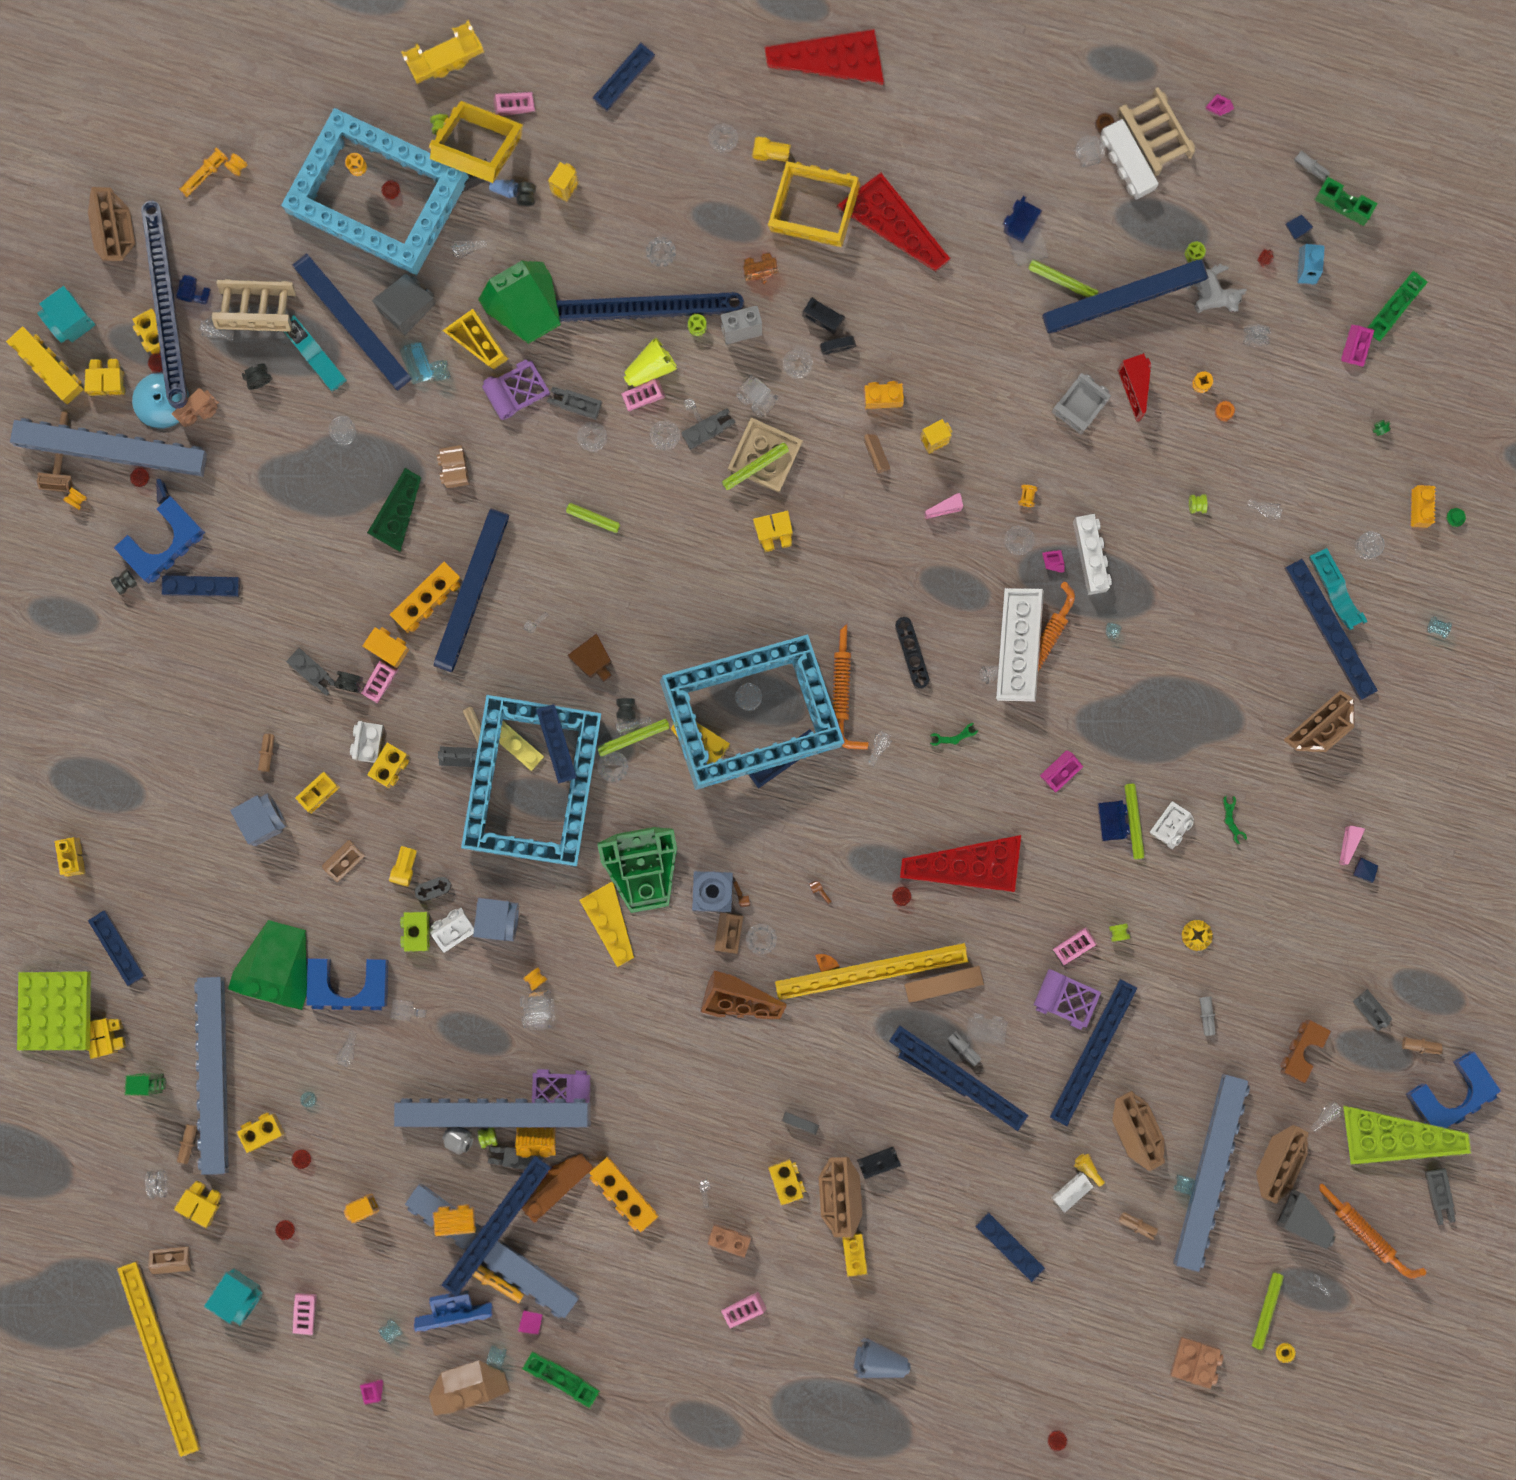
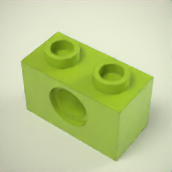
M404 912V917L400 918V926L404 928V936H401L400 940L401 948H404L405 952L430 951L429 912ZM414 926L419 928V935L417 937H412L410 934V930Z

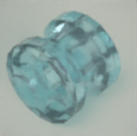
M446 360L436 361L429 365L430 370L433 372V381H441L451 377L450 372L447 370L448 363Z
M1177 1174V1183L1174 1185L1173 1190L1192 1195V1185L1195 1184L1196 1180Z
M392 1319L387 1321L385 1327H381L378 1330L382 1338L389 1344L394 1342V1338L403 1334L401 1328Z
M492 1345L486 1364H495L497 1368L501 1369L507 1349H498L496 1345Z

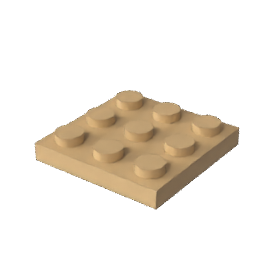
M751 418L729 464L728 470L736 473L784 442L789 448L786 454L747 478L780 493L803 440Z

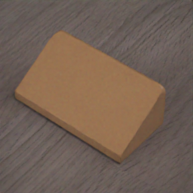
M876 434L865 435L864 443L876 473L879 474L889 470L890 466Z
M348 840L322 865V868L336 882H339L365 855L351 840Z
M720 913L715 951L738 954L743 916Z
M189 1246L150 1250L149 1270L151 1274L190 1271Z

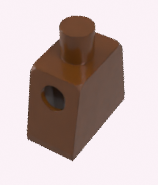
M597 634L567 655L590 679L598 675L605 682L612 676L606 668L612 663Z

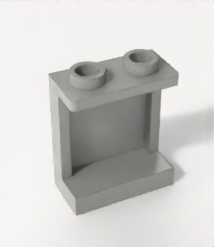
M758 306L721 315L723 324L721 329L726 345L762 336V320Z
M1081 373L1053 408L1052 413L1082 435L1108 402L1111 395L1106 387L1098 386L1090 375Z

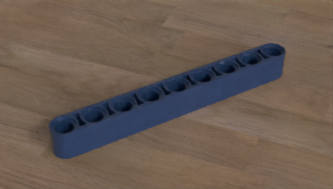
M307 253L292 264L294 269L397 391L412 380L410 375Z
M1196 260L1048 311L1042 315L1047 333H1055L1207 280L1209 276L1203 260Z
M492 508L488 512L433 665L436 668L451 673L454 671L509 520V514Z

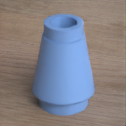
M495 180L494 183L490 182L489 184L490 191L507 198L517 196L518 183L514 182V180Z

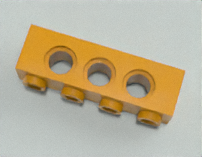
M443 562L389 615L407 633L410 631L414 632L420 626L419 622L423 618L427 619L434 612L433 609L437 605H442L447 600V595L451 591L455 592L461 586L460 582L462 579ZM440 581L446 583L445 588L442 590L436 588L437 583ZM425 595H432V600L429 603H423ZM412 608H418L416 616H409V611Z
M609 1156L589 1172L591 1174L590 1180L596 1186L600 1185L604 1191L602 1193L608 1201L613 1200L616 1203L615 1209L621 1216L626 1215L630 1220L628 1224L634 1231L639 1230L641 1233L659 1217V1214ZM608 1175H612L615 1178V1184L612 1186L605 1183V1177ZM620 1190H625L628 1193V1199L620 1200L617 1193ZM638 1205L641 1208V1213L633 1215L630 1212V1207Z

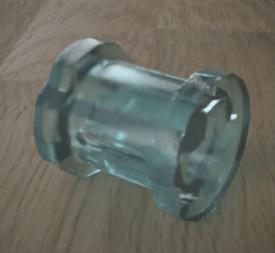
M1433 616L1428 624L1427 632H1434L1445 639L1450 633L1452 623L1442 622Z

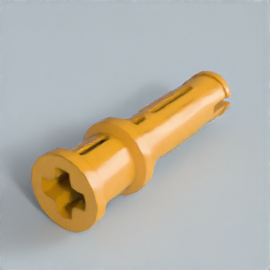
M217 147L208 159L203 160V165L179 188L187 198L211 173H216L217 168L224 161L229 160Z
M482 1265L478 1267L477 1270L484 1273V1275L475 1271L473 1277L480 1280L482 1285L488 1284L519 1304L524 1293L493 1274L492 1270ZM498 1283H500V1284L503 1285L504 1287L508 1288V1289L511 1290L513 1293H510L509 1291L505 1290L504 1288H502L501 1286H499Z

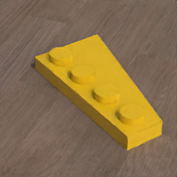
M610 882L579 901L615 965L619 967L633 959L634 955L613 882Z

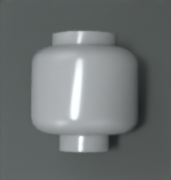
M452 1127L444 1132L443 1140L446 1149L458 1155L470 1150L473 1139L469 1131L461 1127Z

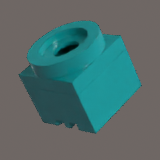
M64 285L39 303L43 309L38 311L37 314L61 343L67 339L73 343L96 326L74 295Z
M234 1268L225 1273L204 1307L227 1323L235 1322L241 1326L256 1307L263 1292L258 1289L259 1284Z

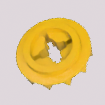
M1190 921L1182 930L1183 943L1191 950H1204L1212 942V930L1204 921ZM1193 929L1197 932L1204 930L1201 940L1195 939L1191 941L1195 935Z

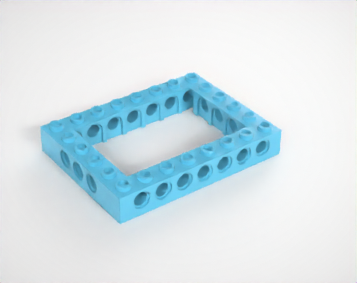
M334 108L281 206L287 214L417 276L465 187L464 183L469 179V176L465 172L431 160L429 152ZM341 136L352 140L356 145L360 144L367 147L371 152L375 151L385 156L388 160L392 159L400 163L402 167L406 168L407 166L417 171L421 176L424 174L437 183L404 244L314 201L319 187L326 180L325 176L331 165L335 164L334 160L337 154L344 147V140Z
M808 635L666 674L660 680L695 790L837 749L844 743ZM792 663L815 733L810 732L807 736L796 739L793 737L783 743L777 744L776 742L769 747L755 748L752 752L738 753L735 757L724 760L721 758L717 762L707 764L708 752L704 749L701 740L702 734L698 731L695 721L696 715L692 712L688 693Z
M486 695L461 848L577 867L601 713L555 706L562 729L579 731L573 765L577 779L571 780L561 845L553 842L547 843L535 841L534 839L529 840L516 838L515 836L484 833L503 719L540 725L536 709L549 706L547 704Z

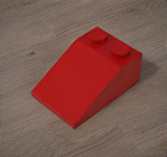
M1144 353L1123 360L1117 369L1136 422L1141 421L1146 413L1150 369L1152 368L1149 358H1146Z

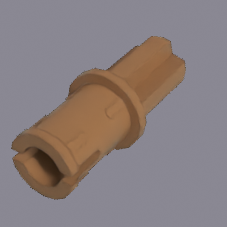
M265 733L263 735L261 751H259L258 771L270 772L271 758L274 755L272 753L275 739L273 734Z
M1404 1037L1402 1041V1049L1419 1051L1420 1054L1426 1052L1441 1055L1443 1050L1441 1043L1425 1041L1423 1038L1418 1040Z
M186 1124L183 1139L179 1142L181 1146L177 1157L178 1163L188 1164L192 1147H195L194 1140L197 1126Z
M1126 1212L1120 1215L1119 1222L1133 1229L1134 1233L1139 1232L1151 1240L1156 1236L1158 1229L1143 1222V1219H1137Z

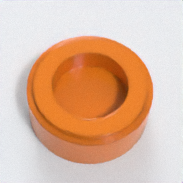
M1228 401L1220 402L1215 408V415L1221 421L1230 420L1235 413L1233 404Z

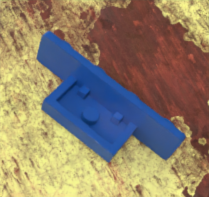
M469 1290L461 1291L457 1297L451 1293L430 1297L429 1302L432 1314L415 1317L414 1330L415 1332L427 1331L432 1328L487 1319L492 1317V1303L472 1306Z

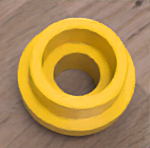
M1281 1343L1277 1346L1275 1354L1279 1361L1289 1363L1295 1358L1296 1352L1291 1344ZM1284 1349L1288 1350V1354L1286 1356L1282 1355V1351Z

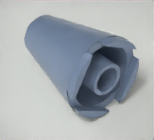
M863 1338L860 1341L863 1342L862 1347L858 1346L854 1360V1369H857V1373H854L857 1378H904L905 1375L909 1374L911 1364L908 1363L906 1357L868 1338Z

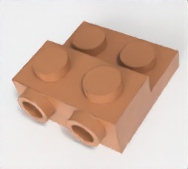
M199 388L188 398L187 404L183 408L176 409L172 415L186 428L194 424L197 420L196 417L199 415L204 420L211 418L216 413L218 408L216 405L219 402L207 390L203 392Z
M1181 1337L1170 1375L1211 1389V1386L1217 1383L1218 1374L1215 1372L1217 1365L1221 1366L1223 1362V1354H1221L1219 1348Z

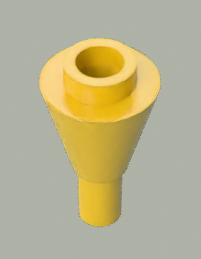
M1081 1154L1075 1159V1168L1092 1178L1099 1187L1105 1183L1097 1173V1169L1089 1154Z

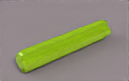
M569 503L566 508L568 514L614 533H617L620 528V523L575 504Z

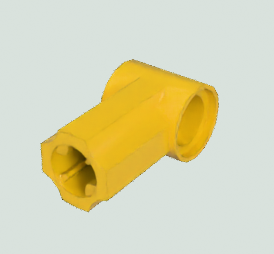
M755 137L752 158L760 161L772 159L788 162L790 144L771 142L770 139L765 137Z
M401 846L396 864L391 870L389 882L409 887L417 850Z

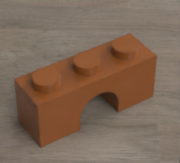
M1306 1020L1300 1024L1298 1028L1299 1035L1296 1040L1293 1039L1289 1046L1291 1051L1288 1057H1284L1280 1065L1282 1067L1280 1072L1301 1083H1306L1314 1067L1304 1059L1303 1053L1305 1048L1309 1045L1323 1048L1331 1033L1330 1030L1311 1020Z

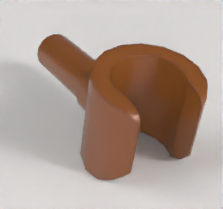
M733 882L739 905L741 907L750 906L749 895L742 896L738 882Z
M819 881L809 883L813 893L819 891L827 904L832 902L824 892Z

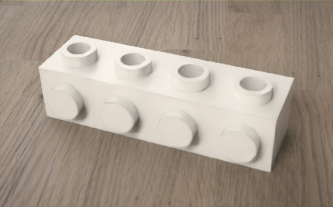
M1122 119L1104 128L1100 135V141L1109 150V157L1113 163H1116L1121 179H1125L1129 194L1133 195L1137 200L1156 190L1159 183L1124 120Z
M1095 514L1076 517L1073 525L1087 593L1092 595L1107 592L1112 582L1110 574L1106 572V567H1108L1106 555L1103 556L1102 553L1104 542L1098 533V530H1100L1099 519L1095 518Z

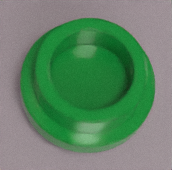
M1381 420L1374 424L1372 431L1377 436L1383 435L1391 430L1390 421L1385 422V420Z
M1453 508L1447 513L1446 520L1449 525L1459 527L1464 524L1466 514L1460 508Z

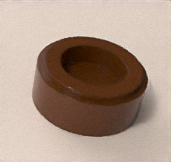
M1108 113L1100 114L1095 121L1096 129L1101 133L1104 128L1115 123L1114 118Z

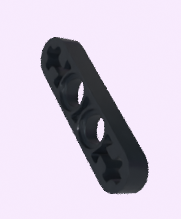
M900 617L895 623V630L910 679L915 688L923 689L929 683V675L912 621L908 617ZM901 621L909 624L906 628L907 634L912 632V635H906L901 638V635H904L903 628L898 627L901 625ZM906 639L914 641L915 646L912 649H907L904 646ZM912 657L919 658L920 665L918 667L910 665L909 660ZM923 668V671H920L921 678L925 677L926 679L923 685L915 682L918 675L917 672L913 674L912 671H918Z

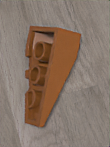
M714 970L708 981L700 1012L717 1017H725L727 1014L737 1015V1018H744V1015H754L758 1019H780L787 1004L733 975Z
M581 1153L552 1166L521 1209L535 1223L594 1167Z

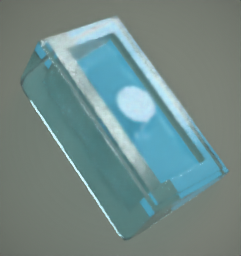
M421 342L404 345L400 350V354L408 374L412 378V384H418L433 378L434 374Z

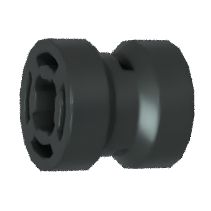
M529 182L518 183L517 191L519 195L517 196L516 203L521 206H534L536 185Z
M127 569L121 572L119 577L115 576L110 580L120 595L126 593L128 588L138 585Z
M616 699V705L619 707L616 712V718L635 719V712L632 708L635 706V699Z

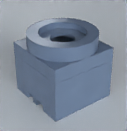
M269 793L263 796L257 795L230 810L249 845L258 846L283 832L282 829L287 827L282 812Z
M694 871L692 911L731 913L733 873Z
M478 898L473 937L514 942L518 926L519 903Z

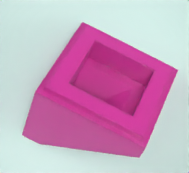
M1217 94L1205 108L1221 116L1232 111L1234 106L1231 100Z
M1061 550L1042 553L1046 569L1060 573L1064 572L1065 563Z
M523 1310L518 1332L539 1334L543 1314Z
M383 1379L360 1385L364 1404L381 1401Z

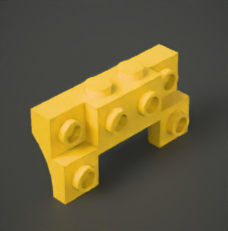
M468 20L461 26L452 27L455 35L454 38L423 53L418 44L408 51H401L417 84L433 76L434 78L445 77L454 69H462L469 59L484 53V49Z

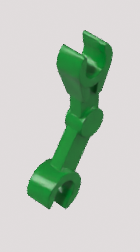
M970 723L961 733L953 737H942L937 733H933L930 737H937L938 742L930 743V745L938 746L940 743L957 745L961 740L976 735L978 730L970 733L968 728L974 725V723Z
M1224 796L1222 800L1225 810L1224 823L1231 830L1233 841L1236 844H1240L1237 840V835H1242L1244 840H1247V836L1244 832L1239 831L1233 820L1236 798L1232 796V804H1228L1226 802L1227 796Z

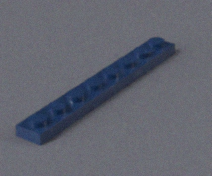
M1303 558L1285 567V571L1358 699L1361 701L1377 692L1375 684Z
M1119 979L1049 1116L1050 1118L1068 1126L1137 987L1122 979Z
M899 1025L889 1039L891 1044L1016 1131H1019L1029 1116Z
M537 1156L532 1159L441 1284L443 1288L455 1297L459 1295L551 1169V1166Z

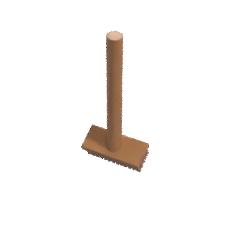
M61 412L60 424H68V412ZM55 453L53 474L38 473L37 485L39 489L69 492L70 488L73 487L71 476L60 475L63 454Z

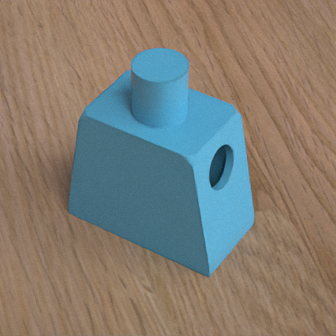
M1305 244L1299 248L1297 283L1317 284L1323 272V245Z

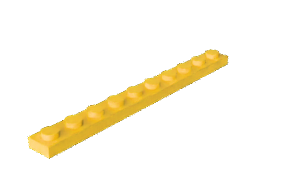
M965 943L775 981L778 1000L965 963L968 962Z
M136 1261L119 1267L117 1270L179 1455L182 1457L198 1451L200 1446L139 1263Z

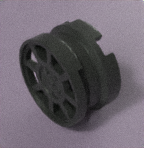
M257 364V367L254 368L251 366L244 371L245 374H241L249 390L263 387L272 380V376L267 372L266 364Z
M337 671L339 677L334 682V687L360 693L359 681H363V677Z

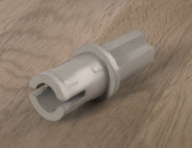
M1302 150L1294 159V161L1307 169V172L1310 171L1322 181H1325L1330 174L1328 170L1317 163V160L1310 158Z
M1212 997L1199 998L1202 1014L1200 1017H1202L1204 1035H1215L1214 1016L1216 1015L1213 1014Z
M957 1031L947 1039L959 1051L958 1054H962L972 1066L977 1065L981 1061L980 1056L969 1046L970 1043L967 1044Z

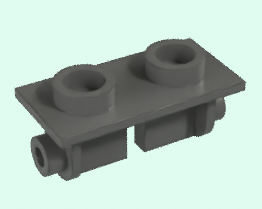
M440 746V751H438L439 766L475 767L478 748Z
M1368 989L1352 1001L1377 1031L1390 1025L1392 1018Z

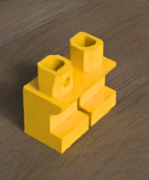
M109 359L108 368H102L101 360H90L89 369H85L84 391L89 396H102L106 394L125 395V387L123 385L124 372L121 370L120 361L118 359Z
M788 511L772 514L771 518L770 515L753 519L759 544H762L765 552L775 550L773 541L780 539L782 548L792 546L791 536L793 532Z
M72 837L54 841L60 875L69 877L85 874L83 856H78L82 855L80 838Z
M105 1018L90 1021V1040L105 1036V1038L90 1041V1050H88L90 1059L117 1053L118 1050L126 1047L125 1038H115L114 1031L123 1029L121 1019Z
M197 1180L189 1189L185 1190L174 1211L187 1218H191L190 1220L207 1228L211 1225L213 1217L220 1207L219 1201L222 1193L212 1189L208 1197L202 1195L206 1185Z

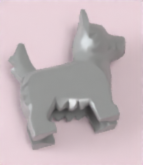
M1219 264L1211 269H1206L1209 278L1194 285L1198 287L1200 299L1194 305L1197 314L1206 309L1226 306L1230 312H1238V305L1242 301V295L1245 294L1247 289L1223 290L1216 277L1219 273L1229 269L1228 266Z

